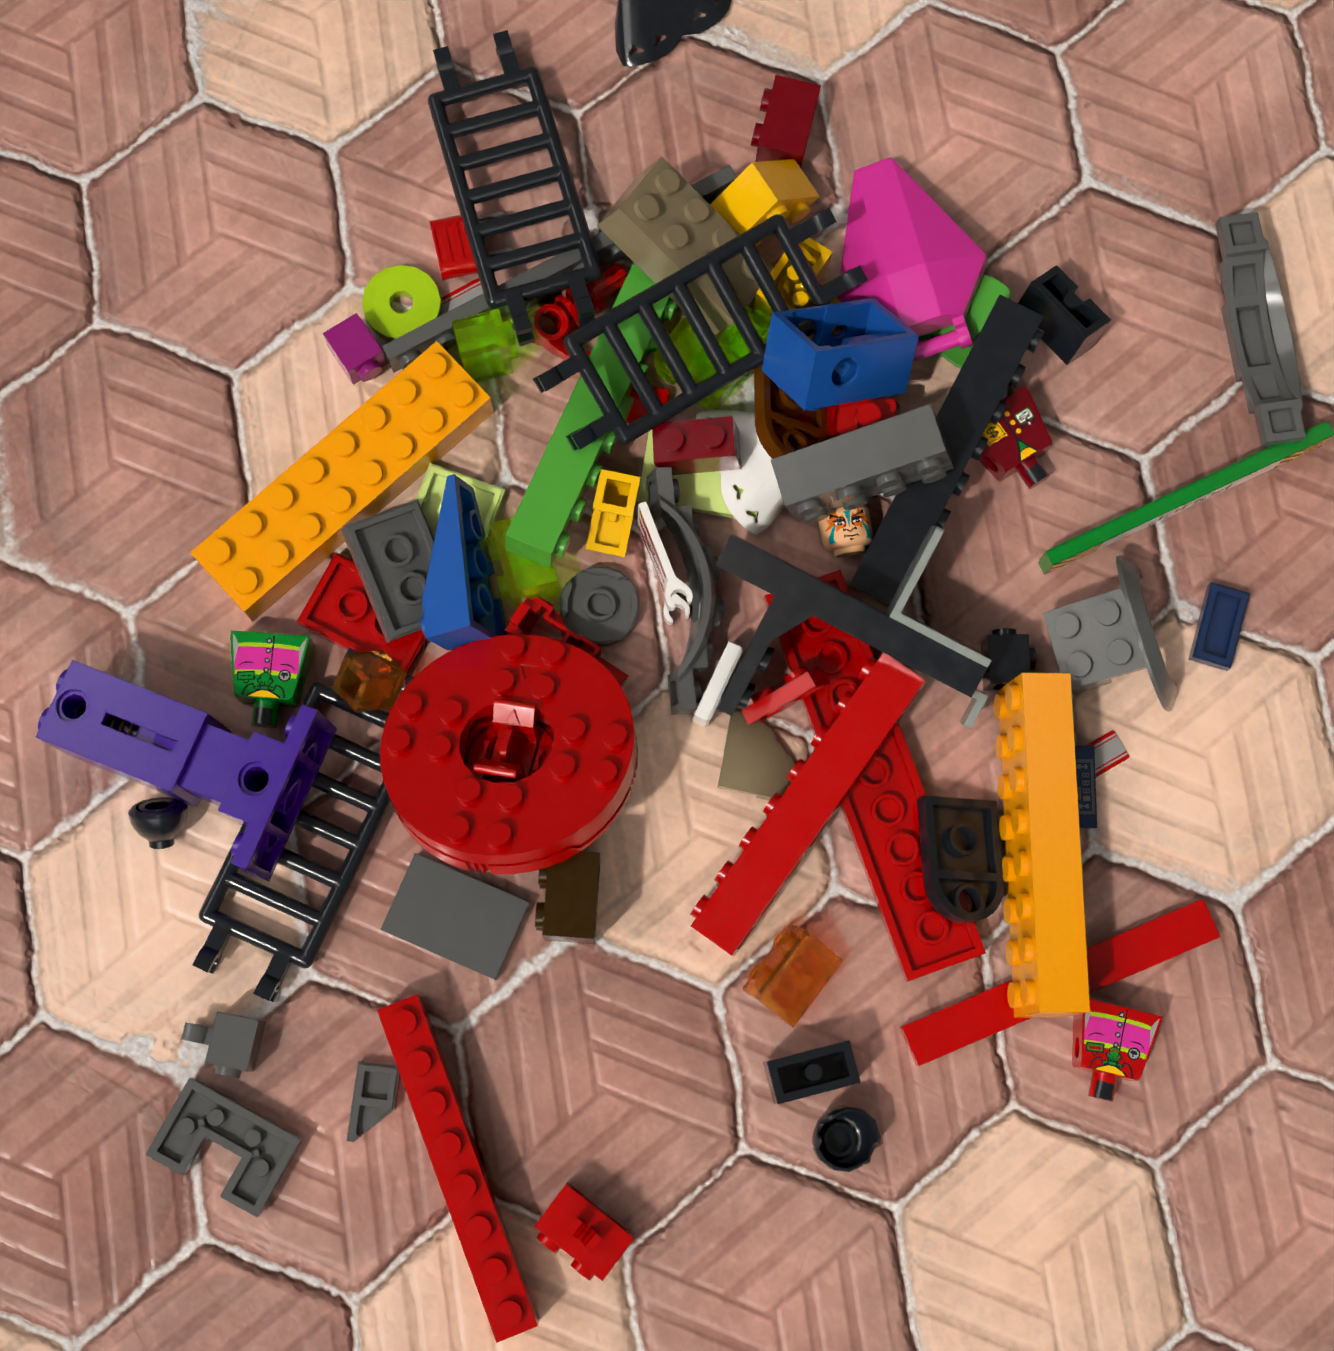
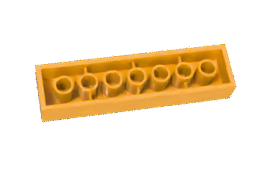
M436 341L190 553L246 616L254 622L346 542L341 531L343 526L377 515L423 475L430 463L435 464L491 416L493 414L491 397Z
M1021 673L998 690V694L995 695L993 702L994 716L999 718L1000 734L996 737L995 751L997 758L1001 759L1002 774L998 777L997 791L999 798L1003 799L1004 815L1000 818L999 832L1001 839L1005 840L1006 856L1002 859L1003 880L1008 883V898L1004 901L1003 914L1005 922L1010 923V940L1006 943L1005 955L1007 964L1012 965L1013 980L1008 985L1007 996L1009 1006L1014 1008V1018L1068 1017L1090 1012L1071 673Z

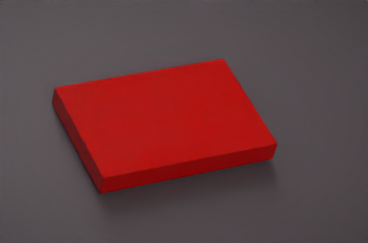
M338 553L334 554L296 621L299 626L347 651L351 648L364 654V658L367 661L406 680L428 640L423 631L420 630L387 643L354 561Z

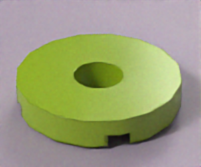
M406 265L388 267L374 275L365 287L362 299V307L367 324L375 333L388 342L439 317L442 308L438 287L429 274L416 267ZM398 297H408L413 301L411 309L404 313L395 312L391 305Z

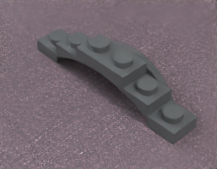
M1256 212L1219 217L1215 226L1223 260L1218 268L1226 302L1221 310L1236 382L1243 383L1249 414H1255L1262 447L1301 442L1306 435L1301 416L1303 403L1297 359L1280 283L1268 241L1262 233L1259 214Z
M658 467L647 476L650 513L652 516H661L671 531L682 555L689 588L693 595L690 632L685 655L680 667L667 675L671 715H682L697 710L696 703H700L701 687L699 680L694 679L693 673H699L708 668V662L712 660L713 650L709 636L712 630L720 626V620H723L724 604L722 597L717 596L715 580H718L720 575V567L715 565L718 558L712 555V546L704 545L699 537V522L696 517L693 518L692 507L675 506V503L679 502L680 488L678 480L672 478V468Z

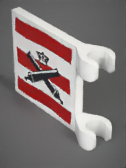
M646 501L638 504L637 527L665 596L664 620L668 625H673V619L669 612L674 611L675 608L682 609L685 619H689V605L692 603L693 598L692 591L675 576ZM676 593L684 594L686 596L687 602L683 600L680 596H678Z

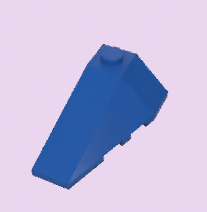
M455 474L447 476L422 598L424 614L421 617L422 631L426 639L445 650H453L477 640L507 635V632H505L506 621L501 598H493L488 578L495 575L493 564L488 562L479 542L485 538V532L474 488Z

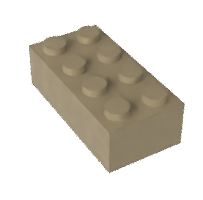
M662 156L638 174L597 225L655 284L739 236L731 225ZM740 253L721 266L746 309L759 290V286ZM763 259L769 272H771L773 268ZM707 273L687 284L714 335L734 324ZM673 293L668 295L679 306Z

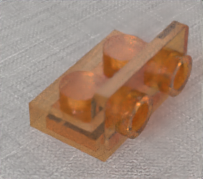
M790 924L787 929H784L776 936L773 948L764 960L750 971L748 981L743 986V991L762 1003L787 1025L794 1028L843 960L812 933L799 926Z

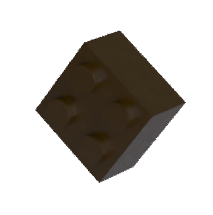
M581 851L563 862L539 870L538 885H540V889H546L545 902H537L535 928L538 931H543L542 936L545 941L595 944L600 853Z

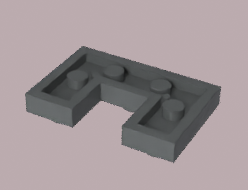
M189 1077L145 1155L183 1176L187 1174L206 1138L242 1157L220 1197L253 1216L260 1217L303 1139L197 1079Z

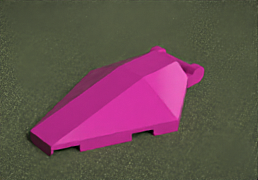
M892 157L854 170L840 274L860 265L868 280L841 294L837 299L841 302L874 298L916 332L919 337L954 325V331L917 343L913 362L961 346V349L973 346L965 320L971 301L975 297L976 290L988 264L987 255Z

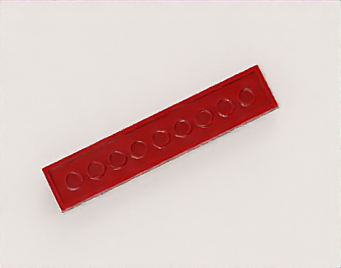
M841 569L817 577L850 594ZM772 594L764 595V602L767 608L774 597ZM812 616L779 636L778 639L791 673L803 667H806L808 671L823 669L830 682L829 685L801 700L815 736L824 724L829 728L839 716L834 711L835 707L847 691L855 693L863 680L858 678L859 673L871 657L874 658L869 644ZM898 722L840 806L904 979L908 982L986 954L975 923L959 924L944 918L935 910L926 895L923 883L917 799L926 796ZM961 891L959 895L960 905L965 911L970 912L965 896Z

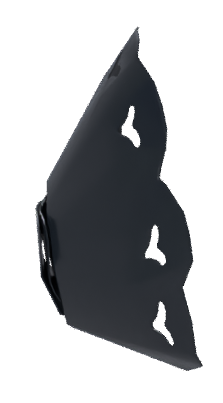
M618 0L615 18V45L622 65L639 66L665 56L673 50L682 35L699 34L715 25L724 17L732 0H719L718 6L715 5V0ZM696 10L706 14L705 17H698L696 21H691ZM655 35H665L666 39L660 40L655 47ZM633 45L644 50L642 53L634 52L633 55H628Z

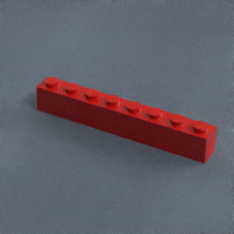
M883 652L878 660L871 657L858 675V678L863 680V682L854 694L847 691L834 709L839 716L829 728L824 724L810 743L815 748L806 762L801 758L796 762L786 779L791 781L789 787L783 795L776 792L762 812L767 815L765 821L759 829L752 826L741 840L738 847L743 849V852L734 864L729 860L724 864L714 879L719 884L710 898L704 894L691 911L690 915L695 918L691 927L731 956L736 955L924 687L925 679Z
M416 994L380 1008L377 1012L496 1343L535 1328L540 1321L422 996Z

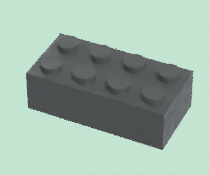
M931 404L771 459L785 507L799 522L805 520L806 524L824 520L829 516V511L844 507V510L862 507L868 503L867 498L883 493L884 497L900 494L907 490V484L922 480L923 483L938 481L947 475L946 471L954 469L939 422Z

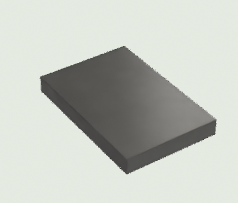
M416 500L343 526L341 528L342 534L386 642L389 643L422 630L421 617L424 615L422 598L434 538L419 501Z
M415 853L380 930L497 980L530 902Z

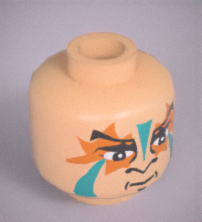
M866 505L853 510H844V507L829 511V516L818 522L822 545L826 551L834 552L835 558L865 553V546L869 545L874 538L870 514Z

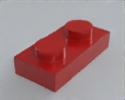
M806 667L800 668L784 677L786 682L784 686L777 690L770 686L751 696L753 704L747 706L744 711L741 710L748 725L764 722L829 685L830 682L824 670L808 671Z

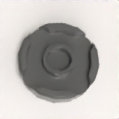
M591 566L582 570V572L576 574L565 584L560 596V616L564 620L565 627L577 635L581 634L599 647H609L623 641L634 630L640 614L639 595L633 583L621 571L608 566Z

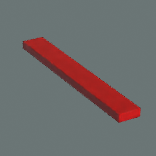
M1204 900L1195 901L1087 947L1089 993L1220 938L1221 936ZM1013 980L901 1026L900 1029L916 1066L928 1063L1030 1019L1014 1018V1008L1009 1006L1007 996L1008 985Z

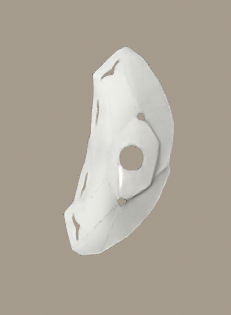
M729 410L699 412L696 415V420L706 419L707 416L710 418L733 416L739 429L741 469L718 471L721 474V493L725 504L734 518L748 531L758 535L773 523L785 505L771 464L772 458L764 450L757 436L755 412ZM788 441L790 449L793 452L796 451L792 443ZM734 485L744 489L739 500H737L738 492L734 490ZM747 510L759 511L758 523H755L753 516L746 513Z

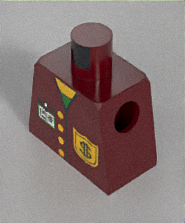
M1024 386L1003 399V401L1007 402V405L996 425L991 422L988 423L982 436L989 440L978 460L998 481H1002L1018 472L1030 490L1049 477L1038 458L1048 451L1052 445V440L1028 388Z

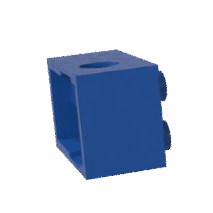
M874 298L773 312L762 372L805 411H817L823 407L906 393L919 335ZM806 320L813 321L815 333L812 339H809L796 326ZM843 325L839 333L831 334L836 326Z

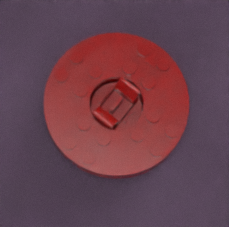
M526 634L501 635L491 637V639L473 641L445 653L421 670L407 684L395 701L385 722L381 737L380 767L385 787L398 818L410 836L422 848L440 860L464 870H469L473 867L474 872L481 869L482 873L490 870L491 874L495 875L519 874L540 870L563 862L587 848L604 834L616 820L631 794L632 789L630 785H634L632 778L636 777L634 771L638 767V744L633 716L625 693L616 678L597 659L582 649L557 639Z

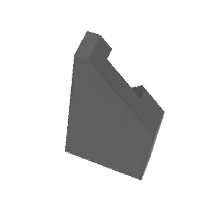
M358 1061L346 1141H356L396 1109L400 1082L397 1066Z

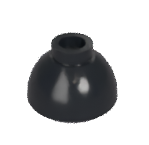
M173 797L146 799L131 807L128 811L129 820L134 830L141 837L149 841L150 848H169L175 844L174 837L183 829L186 823L188 805Z

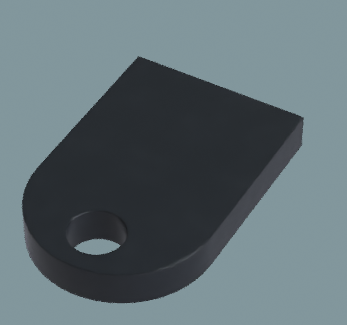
M923 796L917 799L923 883L930 903L944 918L959 924H970L989 917L999 907L1004 894L997 801ZM961 891L968 894L971 898L972 909L970 912L965 911L960 905L959 895Z

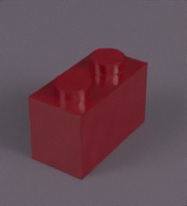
M775 75L772 89L765 88L762 96L760 111L766 112L764 123L756 122L751 146L757 147L755 162L795 159L799 167H802L821 85Z
M733 416L665 422L652 429L653 459L656 468L671 467L672 475L741 469L739 429Z

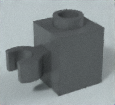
M217 1012L213 1028L185 1022L181 1040L209 1045L205 1063L216 1065V1074L240 1078L242 1071L254 1072L266 1021Z

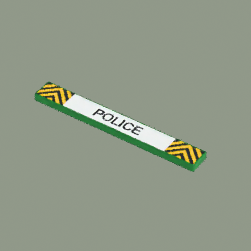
M1329 422L1316 425L1305 431L1306 437L1301 442L1271 446L1047 550L1039 559L1038 564L1044 575L1317 449L1334 435V431Z

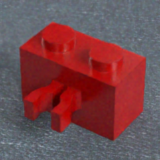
M566 1182L534 1225L540 1231L536 1238L555 1254L561 1248L573 1257L574 1260L570 1265L589 1281L592 1280L594 1275L603 1281L634 1240V1235L568 1182Z

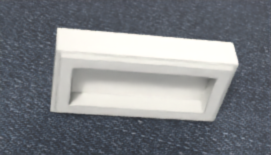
M728 641L694 714L693 722L703 727L709 725L740 658L742 647Z

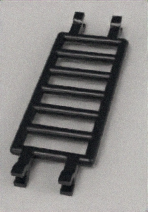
M508 30L493 34L496 53L503 74L459 86L448 46L433 50L444 90L430 94L428 105L486 303L492 309L508 305L519 346L535 342L531 322L524 303L525 300L569 288L579 323L582 327L595 319V309L586 284L599 280L602 276V269L541 74L534 66L519 70ZM525 84L528 85L532 97L530 102L453 123L449 122L445 108L447 105ZM538 117L542 134L459 156L455 138ZM548 149L552 167L469 189L464 171ZM558 182L563 200L479 223L474 204ZM562 216H569L573 234L493 256L488 254L484 240L486 237ZM579 249L584 265L583 268L499 291L494 272Z
M830 208L818 212L793 228L789 227L783 215L775 214L566 335L563 344L570 358L533 378V381L540 393H543L578 372L583 378L603 415L565 436L573 451L584 448L611 430L619 443L629 444L763 364L767 343H763L721 265L741 253L773 312L790 310L755 246L771 235H776L813 306L831 304V300L868 280L859 265L845 271L821 286L799 243L837 222ZM706 273L750 353L732 364L728 361L687 284ZM672 293L716 371L715 374L698 384L695 383L653 307L654 303ZM637 313L682 391L681 394L664 404H661L618 327V324ZM806 320L796 326L807 337L815 333L813 321ZM603 333L648 412L628 425L583 347L584 344Z
M351 648L348 649L343 659L340 671L332 687L322 682L313 683L302 703L305 706L318 710L321 702L324 701L383 729L389 715L388 712L349 695L367 663L364 654ZM408 675L401 692L414 677ZM337 734L334 735L329 747L330 750L381 772L379 753ZM319 771L312 787L367 812L356 835L301 809L295 823L296 826L349 849L339 872L284 848L278 864L331 887L320 910L237 873L239 868L231 864L234 857L231 854V846L198 914L200 921L213 928L192 966L214 974L230 936L236 937L273 955L266 972L253 993L272 1002L275 1001L291 963L304 969L311 967L391 803L384 781H382L376 796L373 797ZM242 825L238 834L242 831L245 832L247 827ZM229 888L312 925L302 949L218 911Z

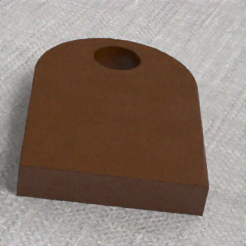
M763 364L754 369L755 428L761 445L772 459L793 452L788 445V441L794 445L797 451L828 440L827 407L817 411L803 410L762 372Z

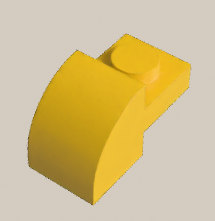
M604 469L600 470L585 549L626 557L638 502L641 477Z

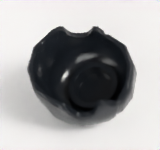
M845 1105L826 1111L817 1121L812 1137L813 1150L817 1158L830 1169L843 1172H851L863 1166V1164H868L876 1145L881 1142V1135L876 1120L863 1109Z

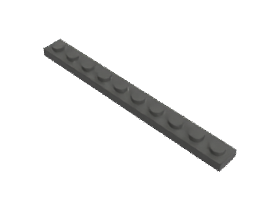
M729 165L691 186L711 204L737 176ZM603 231L592 236L600 265L609 260L616 262L627 256ZM579 249L558 254L498 285L499 291L583 268L584 265ZM557 292L543 295L542 297L547 298L556 294ZM483 293L383 345L382 348L386 360L394 373L406 368L436 341L447 351L458 343L459 338L471 332L478 334L492 326L494 320L505 314L511 316L508 305L496 309L490 308L486 303ZM532 298V299H529V300H525V301H524L525 307L528 306V302H530V301H532V300H534V299H536V298Z

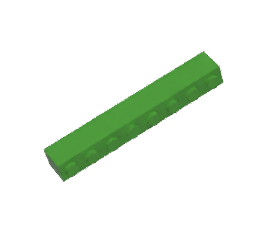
M632 264L612 309L655 284L637 265ZM667 296L654 303L653 307L663 323L665 319L672 321L678 305ZM637 313L618 324V327L647 376L650 365L645 363L650 352L656 354L658 348ZM603 333L599 335L589 358L624 420H626L634 402V398L630 396L633 385ZM581 375L505 535V550L548 568H551L556 556L563 558L571 540V535L567 534V531L572 521L580 522L587 505V500L583 499L588 486L596 487L600 470L603 469V466L599 464L604 452L611 454L617 441L611 430L584 448L573 451L565 437L603 415Z

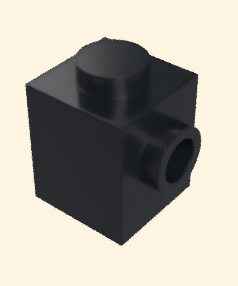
M1000 628L992 630V635H987L981 642V654L992 660L982 677L983 690H999L1019 674L1031 673V670H1035L1036 650L1034 646H1029V634H1017L1016 629Z

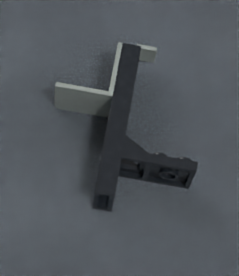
M931 525L886 612L861 601L734 534L730 535L715 565L774 595L730 679L717 709L730 716L733 715L736 707L744 711L755 690L756 685L750 682L755 671L757 670L763 674L774 654V648L769 646L770 642L810 617L815 616L971 697L972 699L960 720L963 726L971 729L988 698V695L978 690L977 687L992 660L980 652L902 613L943 535L944 529Z

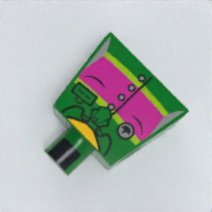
M231 630L230 641L234 695L241 703L254 704L252 726L276 728L279 706L298 707L315 651V643L310 636Z

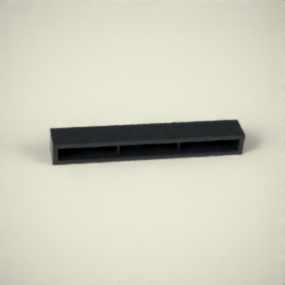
M999 295L936 416L954 469L946 471L947 475L935 482L923 483L922 480L907 484V490L895 495L848 588L888 608L931 525L943 529L951 513L945 506L951 494L959 497L970 475L963 471L970 458L978 461L989 440L982 436L989 422L995 425L998 423L1007 405V402L1001 400L1007 386L1015 389L1026 369L1025 366L1019 364L1025 351L1029 350L1034 353L1045 330L1038 327L1044 316Z

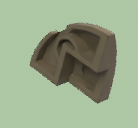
M734 711L733 715L730 716L717 788L755 795L759 799L770 800L776 792L783 795L791 784V781L786 779V777L793 768L794 762L791 755L786 754L782 745L775 738L776 734L762 722L748 725L742 712Z

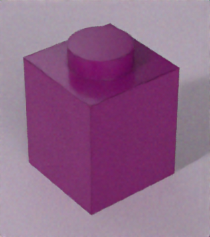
M357 313L323 333L329 350L353 385L360 380L366 382L375 378L382 371V367L387 365L383 351Z

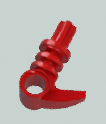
M613 264L604 270L599 280L586 284L596 313H600L606 308L605 299L622 288L627 272L619 264ZM569 288L565 292L566 297L562 295L555 297V305H544L529 316L535 339L534 344L543 346L553 355L563 360L570 358L564 347L563 340L574 327L580 324ZM540 316L549 317L554 322L555 332L553 335L546 334L541 330L539 326ZM585 349L588 356H590L591 353Z

